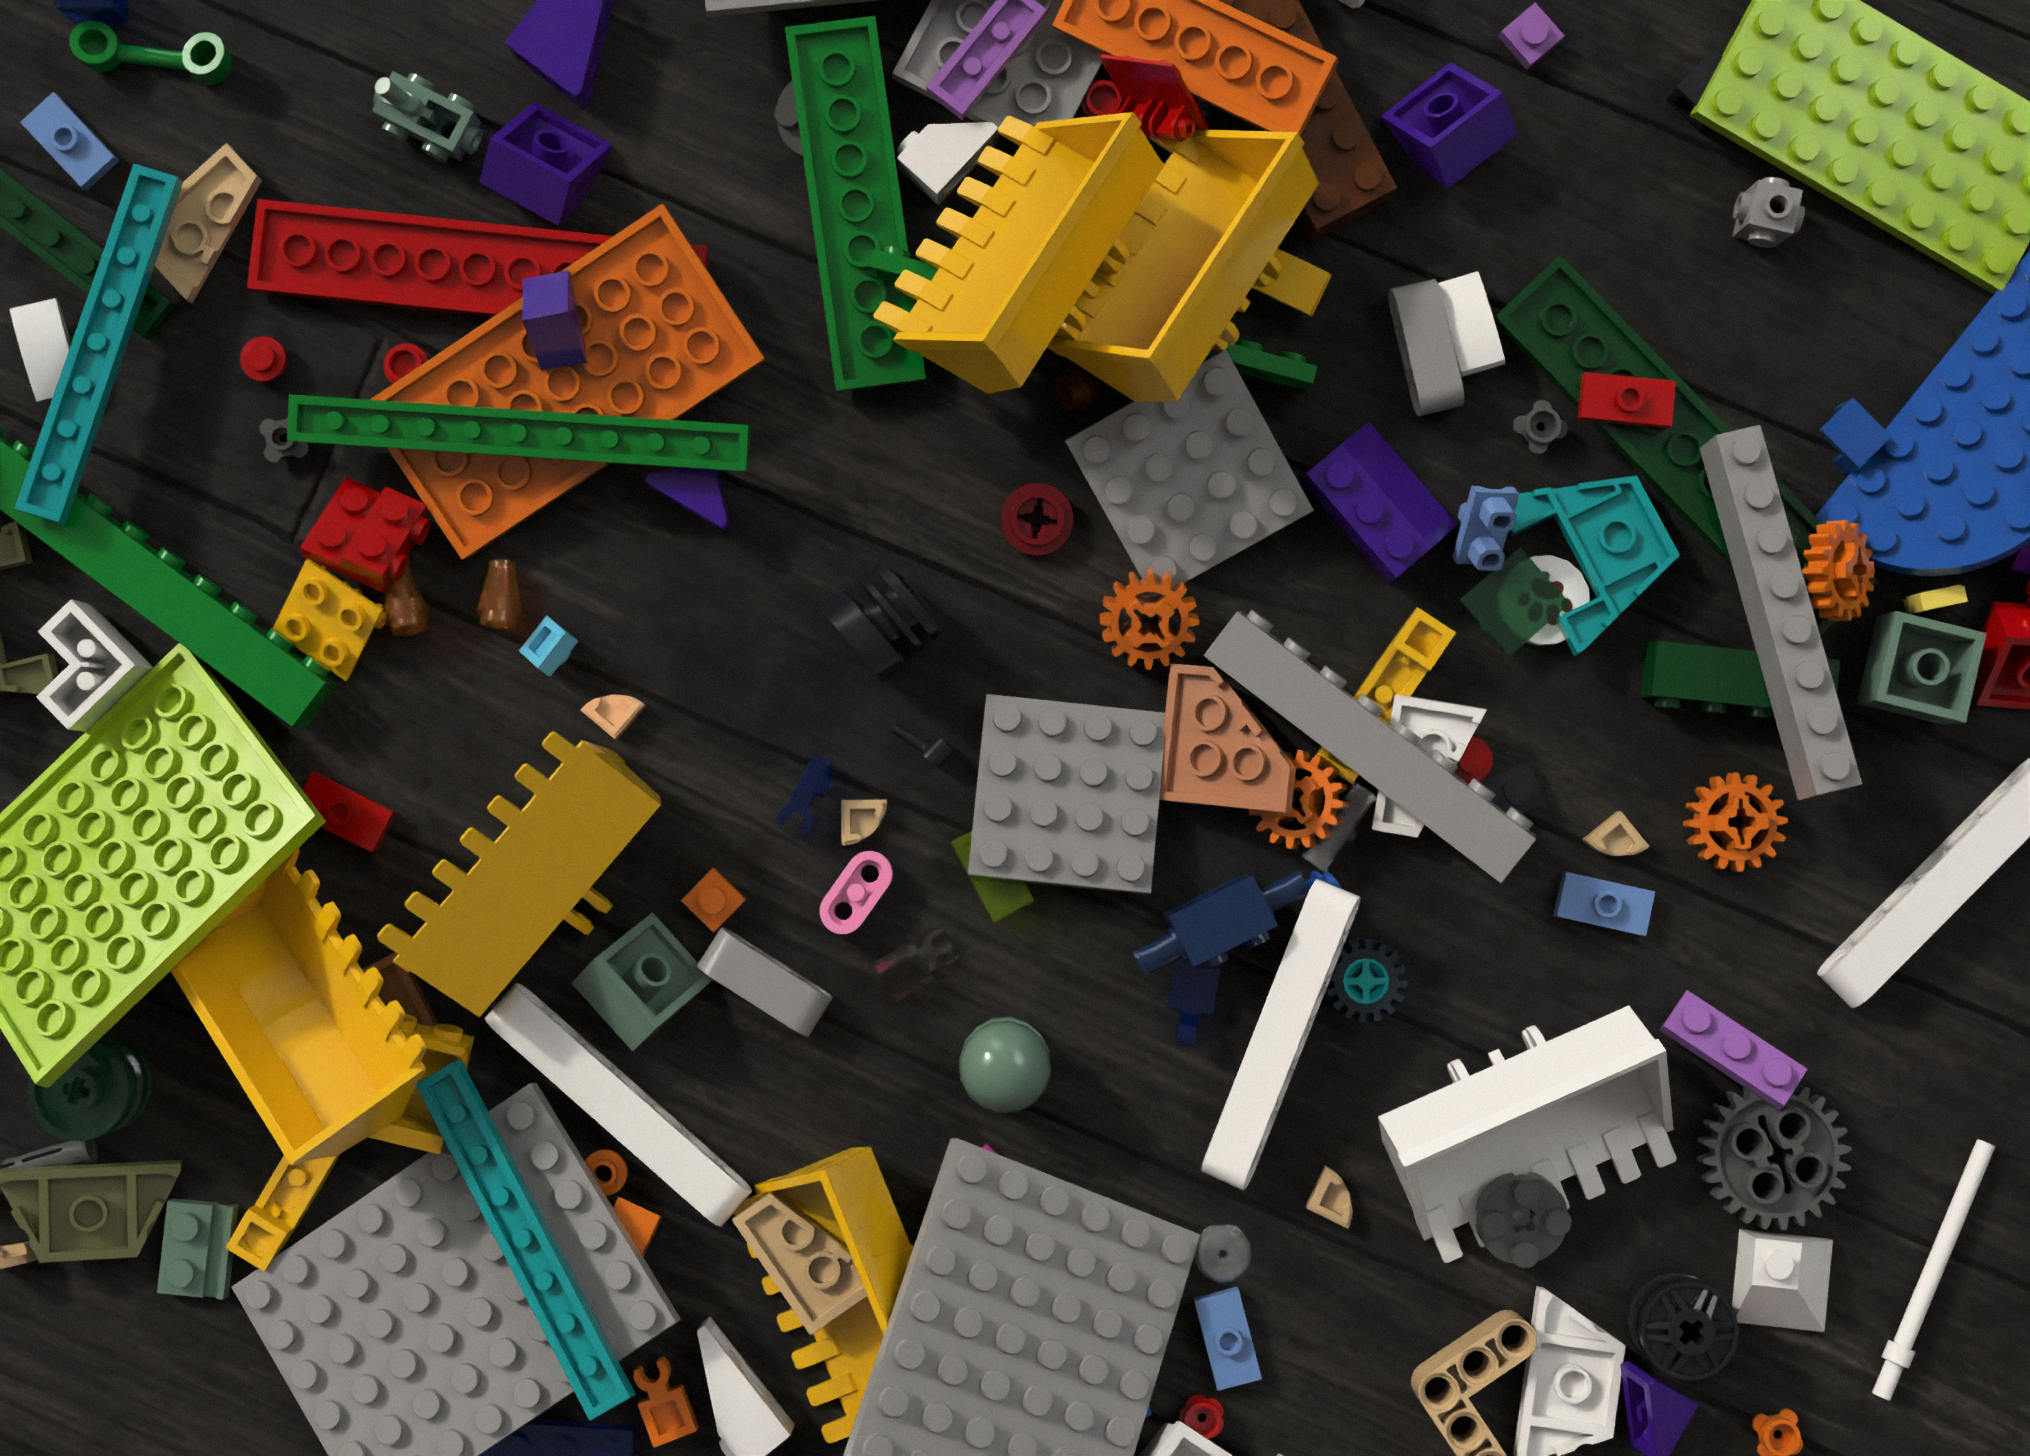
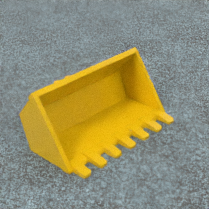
M550 732L543 740L542 746L562 762L561 765L549 778L527 763L519 768L515 773L516 780L535 794L522 810L500 795L496 796L487 806L489 813L508 827L495 842L473 827L465 831L460 837L461 844L480 857V859L468 873H465L445 859L435 866L432 870L434 877L453 891L441 905H438L418 891L411 894L405 901L406 908L425 921L424 925L413 937L392 924H386L377 934V938L381 943L398 954L393 962L405 971L413 972L480 1017L562 920H565L583 934L589 935L595 927L584 914L578 913L573 907L581 898H584L595 909L607 914L613 907V904L591 886L661 805L660 796L624 764L625 760L613 750L583 740L575 747L558 733Z
M299 848L171 970L174 978L291 1166L300 1165L305 1160L338 1156L401 1117L418 1080L422 1078L426 1070L421 1060L427 1050L425 1042L418 1033L410 1036L407 1040L401 1031L400 1026L405 1017V1012L399 1002L394 1000L385 1006L378 994L384 981L377 968L372 967L364 973L357 963L362 951V945L357 937L351 934L343 941L336 929L341 913L333 901L329 902L322 908L315 898L320 886V881L315 872L310 869L301 876L295 867Z
M852 1147L787 1175L771 1178L756 1184L754 1188L757 1194L746 1198L734 1212L736 1216L773 1191L847 1247L867 1296L814 1332L816 1342L793 1351L791 1355L797 1369L824 1361L831 1376V1379L809 1387L806 1392L812 1406H818L836 1398H839L846 1416L822 1426L821 1431L827 1443H833L850 1437L914 1248L913 1244L910 1245L871 1147ZM747 1243V1248L749 1250L751 1257L757 1258V1256ZM770 1275L762 1279V1285L767 1295L780 1292ZM793 1309L782 1312L777 1316V1322L782 1332L804 1326Z

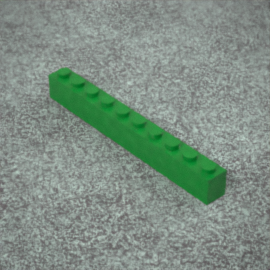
M0 424V510L290 726L306 728L338 686L327 677L331 671L328 667L310 655L302 659L290 650L294 643L274 628H271L267 633L254 623L258 616L253 611L237 601H234L232 605L228 604L218 596L222 591L219 586L201 574L193 578L182 569L186 564L184 560L164 547L158 552L146 543L150 536L144 530L128 520L123 525L110 516L114 509L97 496L90 493L86 498L77 491L66 525L14 509L35 449L20 440H17L15 444L2 436L6 429Z

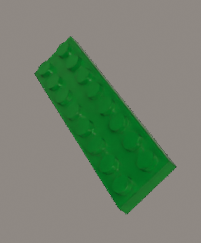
M869 16L785 27L836 393L926 381L923 356L894 342L893 339L897 333L874 320L873 316L884 301L909 313L916 304L915 299L896 289L895 283L868 276L874 249L884 251L885 246H892L908 251L876 17Z

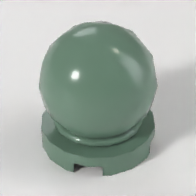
M1011 1016L991 1018L977 1026L966 1038L959 1060L960 1080L968 1096L982 1108L1000 1114L1019 1112L1034 1104L1046 1090L1051 1075L1049 1048L1042 1035L1028 1022Z

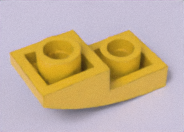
M1277 248L1273 255L1277 257L1283 268L1277 280L1271 278L1267 286L1253 285L1251 289L1312 317L1332 275Z

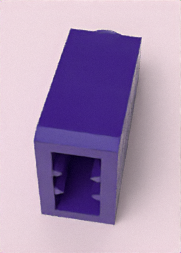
M537 0L506 39L505 44L517 60L581 109L585 110L590 103L615 0Z

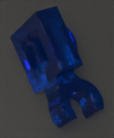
M813 753L793 792L794 795L779 814V823L785 825L790 814L799 812L804 816L805 820L800 834L806 836L812 830L815 819L811 810V803H813L816 795L824 798L832 785L836 774L829 770L833 762Z
M1174 962L1166 1006L1180 1009L1175 1031V1041L1195 1045L1199 1012L1213 1015L1220 969L1210 968L1204 970L1203 967L1201 968L1198 965L1193 967L1187 963Z

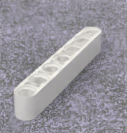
M2030 758L2020 764L1821 965L1817 974L1851 1008H1855L1867 1001L2030 837Z
M1316 879L1312 884L1201 1167L1202 1172L1241 1190H1245L1250 1183L1357 913L1361 899L1360 896L1319 879Z
M515 983L485 1017L487 1024L715 1225L722 1227L752 1193L751 1187L739 1174L523 985Z

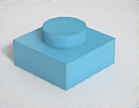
M546 615L519 652L539 670L551 677L555 670L568 659L571 650L578 640L560 624Z

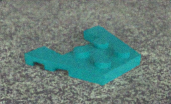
M1637 476L1579 483L1577 486L1556 489L1551 487L1534 489L1533 492L1519 493L1514 509L1517 517L1513 529L1509 531L1510 536L1554 517L1597 597L1559 616L1555 620L1574 656L1580 654L1680 556Z

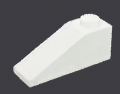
M709 1316L702 1322L697 1330L717 1432L721 1437L719 1445L726 1456H766L791 1436L795 1424Z

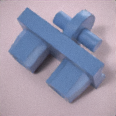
M1471 486L1467 502L1461 504L1458 511V519L1461 521V526L1452 555L1456 564H1474L1478 570L1498 571L1502 569L1505 558L1503 548L1508 532L1513 529L1517 517L1514 509L1519 493L1514 487L1488 489L1481 486Z

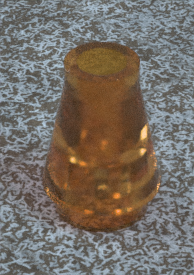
M501 559L489 561L488 573L476 613L480 615V624L482 626L494 629H512L517 627V620L522 617L516 577V563L513 561Z
M407 566L401 579L398 581L393 579L385 592V624L391 627L392 634L395 636L414 635L425 631L429 627L428 618L431 616V613L417 587L409 566Z

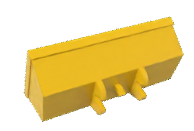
M1133 112L1037 122L1034 127L1012 116H1006L998 128V134L1019 145V149L1014 156H1011L993 147H985L978 158V164L999 176L994 187L971 177H965L957 189V194L978 206V211L973 218H970L948 207L943 210L936 221L937 226L959 238L951 250L928 238L924 239L916 251V257L935 267L938 271L930 281L911 271L903 270L895 282V288L917 301L909 313L884 301L874 313V320L897 333L893 339L897 344L908 350H914L987 394L1021 387L1055 334L1064 339L1075 340L1080 331L1082 332L1086 326L1087 320L1085 315L1075 306V303L1081 294L1089 299H1094L1099 292V287L1091 281L1097 269L1099 268L1109 274H1117L1122 268V264L1125 265L1130 257L1127 246L1118 237L1164 167L1141 130L1140 126L1142 123Z
M1195 129L1193 136L1186 138L1183 142L1149 137L1150 140L1172 154L1166 163H1163V169L1118 237L1127 246L1130 257L1125 265L1122 264L1123 266L1117 274H1109L1099 268L1097 269L1091 281L1099 287V292L1094 299H1089L1081 294L1075 303V306L1085 315L1087 320L1086 326L1082 332L1080 331L1075 340L1064 339L1055 334L1047 348L1059 356L1067 357L1136 403L1178 401L1211 349L1222 352L1226 350L1229 344L1234 346L1240 336L1239 330L1230 320L1236 311L1244 313L1250 305L1246 295L1252 286H1267L1271 278L1277 280L1283 270L1282 264L1273 254L1319 185L1317 177L1302 148L1305 143L1298 132Z

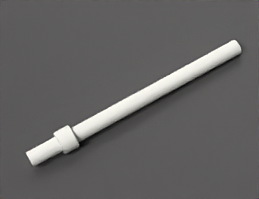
M1976 1140L1893 1341L1888 1339L1881 1356L1886 1360L1872 1393L1888 1401L1891 1400L1903 1368L1909 1369L1916 1353L1911 1349L1995 1149L1994 1145L1985 1141Z

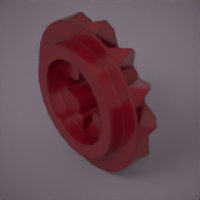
M1043 483L1024 485L1015 490L1007 498L1001 513L1003 534L1014 549L1030 556L1051 554L1067 541L1073 527L1071 505L1058 489ZM1041 501L1043 517L1050 518V521H1055L1057 524L1042 525L1040 532H1037V538H1032L1031 524L1024 522V519H1018L1017 516L1025 517V515H1032L1034 508H1037V502Z

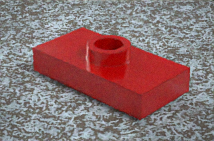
M1584 372L1581 375L1577 420L1668 429L1672 427L1676 381Z
M317 771L311 772L303 788V792L326 820L321 826L322 828L371 853L377 852L397 813L396 811Z

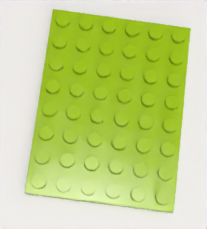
M180 643L0 813V1029L34 1083L45 1088H49L326 822L203 660Z

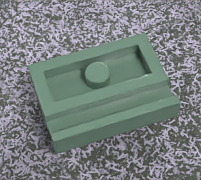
M176 1198L167 1201L157 1293L201 1298L205 1296L216 1297V1299L221 1300L229 1297L234 1253L225 1247L237 1228L239 1205H224L216 1202Z

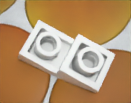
M1473 272L1438 283L1461 377L1504 365V353L1479 272Z
M57 298L10 309L17 341L36 402L53 398L70 349V343L72 342Z

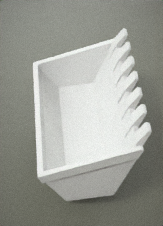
M1629 1005L1547 1042L1535 1025L1525 1028L1522 1031V1037L1528 1049L1527 1051L1505 1060L1499 1049L1488 1053L1493 1066L1469 1076L1460 1059L1453 1060L1447 1064L1453 1084L1378 1117L1383 1144L1411 1204L1420 1233L1424 1241L1433 1237L1443 1262L1449 1263L1462 1257L1463 1253L1453 1229L1467 1222L1470 1224L1478 1245L1485 1247L1476 1231L1477 1200L1485 1187L1501 1175L1513 1173L1515 1176L1520 1174L1529 1175L1527 1172L1545 1177L1562 1194L1568 1210L1570 1205L1560 1181L1576 1175L1585 1197L1590 1200L1605 1193L1604 1185L1596 1168V1165L1604 1161L1612 1160L1621 1182L1625 1184L1641 1176L1631 1149L1647 1143L1656 1166L1660 1168L1676 1161V1155L1667 1135V1132L1674 1130L1666 1050L1659 1039L1655 1040ZM1520 1210L1514 1212L1512 1216L1515 1218L1516 1223L1513 1227L1518 1228L1519 1226L1527 1225L1530 1222V1210L1526 1213H1522Z

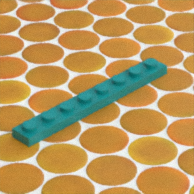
M133 164L14 508L22 513L66 525L183 184L177 176Z
M462 1060L454 1061L418 1082L416 1087L589 1421L636 1395Z

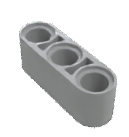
M1432 279L1389 289L1388 300L1415 413L1417 416H1422L1463 406L1465 400L1463 383L1437 281Z
M724 927L720 928L697 964V967L706 975L806 1037H809L833 999L829 993Z

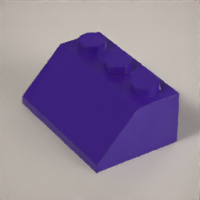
M1370 422L1340 444L1300 480L1387 583L1396 579L1458 525Z

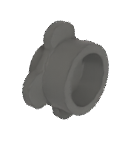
M1545 400L1535 402L1532 411L1525 416H1518L1513 422L1514 432L1523 435L1529 443V450L1534 454L1546 452L1548 444L1555 438H1563L1568 430L1566 422L1561 420L1559 414ZM1538 423L1544 425L1543 431H1538L1536 429V425Z
M288 417L278 421L268 418L260 424L259 430L265 436L267 446L264 450V456L270 462L278 463L282 458H303L309 452V444L306 442L281 441V436L287 434Z

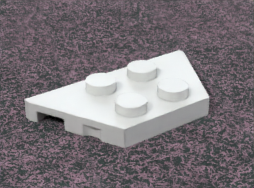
M1536 1286L1531 1326L1537 1335V1345L1534 1352L1526 1359L1513 1456H1549L1552 1454L1560 1456L1575 1451L1582 1444L1593 1445L1613 1438L1622 1376L1620 1364L1624 1362L1626 1346L1544 1287Z

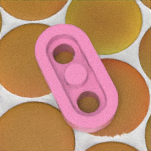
M864 851L854 856L820 905V918L827 929L837 934H848L858 929L891 884L893 878L891 863L883 854L876 851ZM866 865H874L878 869L879 876L876 881L867 882L863 879L862 870ZM847 902L852 907V914L848 919H841L836 915L835 909L838 903Z

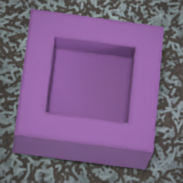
M1535 2L1504 28L1498 38L1528 70L1559 44L1565 35Z

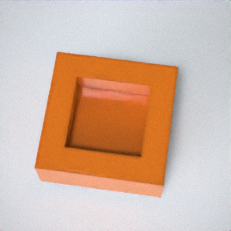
M712 868L681 901L712 932H716L747 898L716 868Z

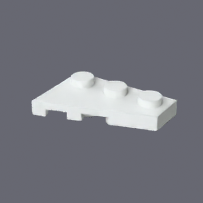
M1395 694L1390 725L1395 727L1400 721L1421 737L1417 745L1432 756L1438 750L1457 764L1487 709ZM1378 790L1372 830L1418 837L1424 824Z

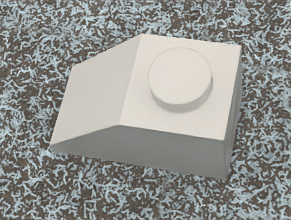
M993 122L928 124L919 134L913 131L902 141L897 150L900 153L897 157L898 168L939 206L978 164V158L985 147H994L999 141L998 127Z

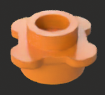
M1785 1408L1779 1414L1771 1416L1760 1413L1753 1418L1752 1427L1758 1433L1760 1443L1757 1446V1452L1760 1456L1796 1455L1802 1450L1803 1441L1800 1431L1796 1426L1798 1417L1792 1410ZM1776 1430L1781 1431V1436L1779 1438L1774 1437V1432Z

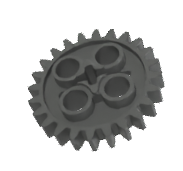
M1800 1084L1795 1088L1785 1106L1780 1110L1744 1086L1743 1097L1735 1092L1727 1091V1098L1731 1105L1726 1108L1716 1103L1713 1104L1715 1112L1720 1117L1717 1121L1704 1119L1703 1124L1712 1130L1711 1137H1698L1697 1140L1699 1143L1709 1147V1153L1697 1157V1161L1711 1166V1169L1701 1175V1178L1708 1183H1718L1709 1193L1711 1197L1717 1200L1726 1198L1723 1205L1725 1211L1732 1214L1739 1210L1738 1219L1747 1224L1756 1216L1757 1226L1766 1230L1770 1226L1772 1218L1777 1228L1787 1230L1789 1217L1800 1226H1805L1804 1212L1806 1211L1818 1218L1822 1217L1818 1203L1822 1200L1834 1205L1836 1201L1829 1193L1831 1187L1845 1189L1846 1187L1836 1177L1837 1172L1851 1170V1166L1839 1161L1840 1155L1852 1151L1850 1146L1838 1143L1837 1140L1848 1132L1847 1128L1831 1125L1839 1113L1830 1108L1821 1111L1826 1099L1819 1095L1809 1098L1810 1088ZM1792 1113L1795 1118L1794 1129L1791 1133L1783 1136L1779 1128L1780 1121L1783 1116ZM1760 1115L1764 1116V1128L1766 1133L1762 1128H1760V1125L1758 1123V1117ZM1750 1129L1753 1137L1752 1144L1746 1150L1739 1151L1736 1145L1737 1136L1741 1131ZM1771 1144L1780 1147L1781 1150L1774 1154L1776 1163L1767 1159L1768 1156L1773 1154ZM1809 1157L1811 1170L1807 1176L1799 1179L1796 1175V1165L1802 1158ZM1766 1172L1769 1180L1768 1187L1764 1192L1755 1195L1752 1187L1753 1180L1760 1173ZM1782 1175L1788 1180L1790 1190L1786 1193L1784 1192L1785 1186Z

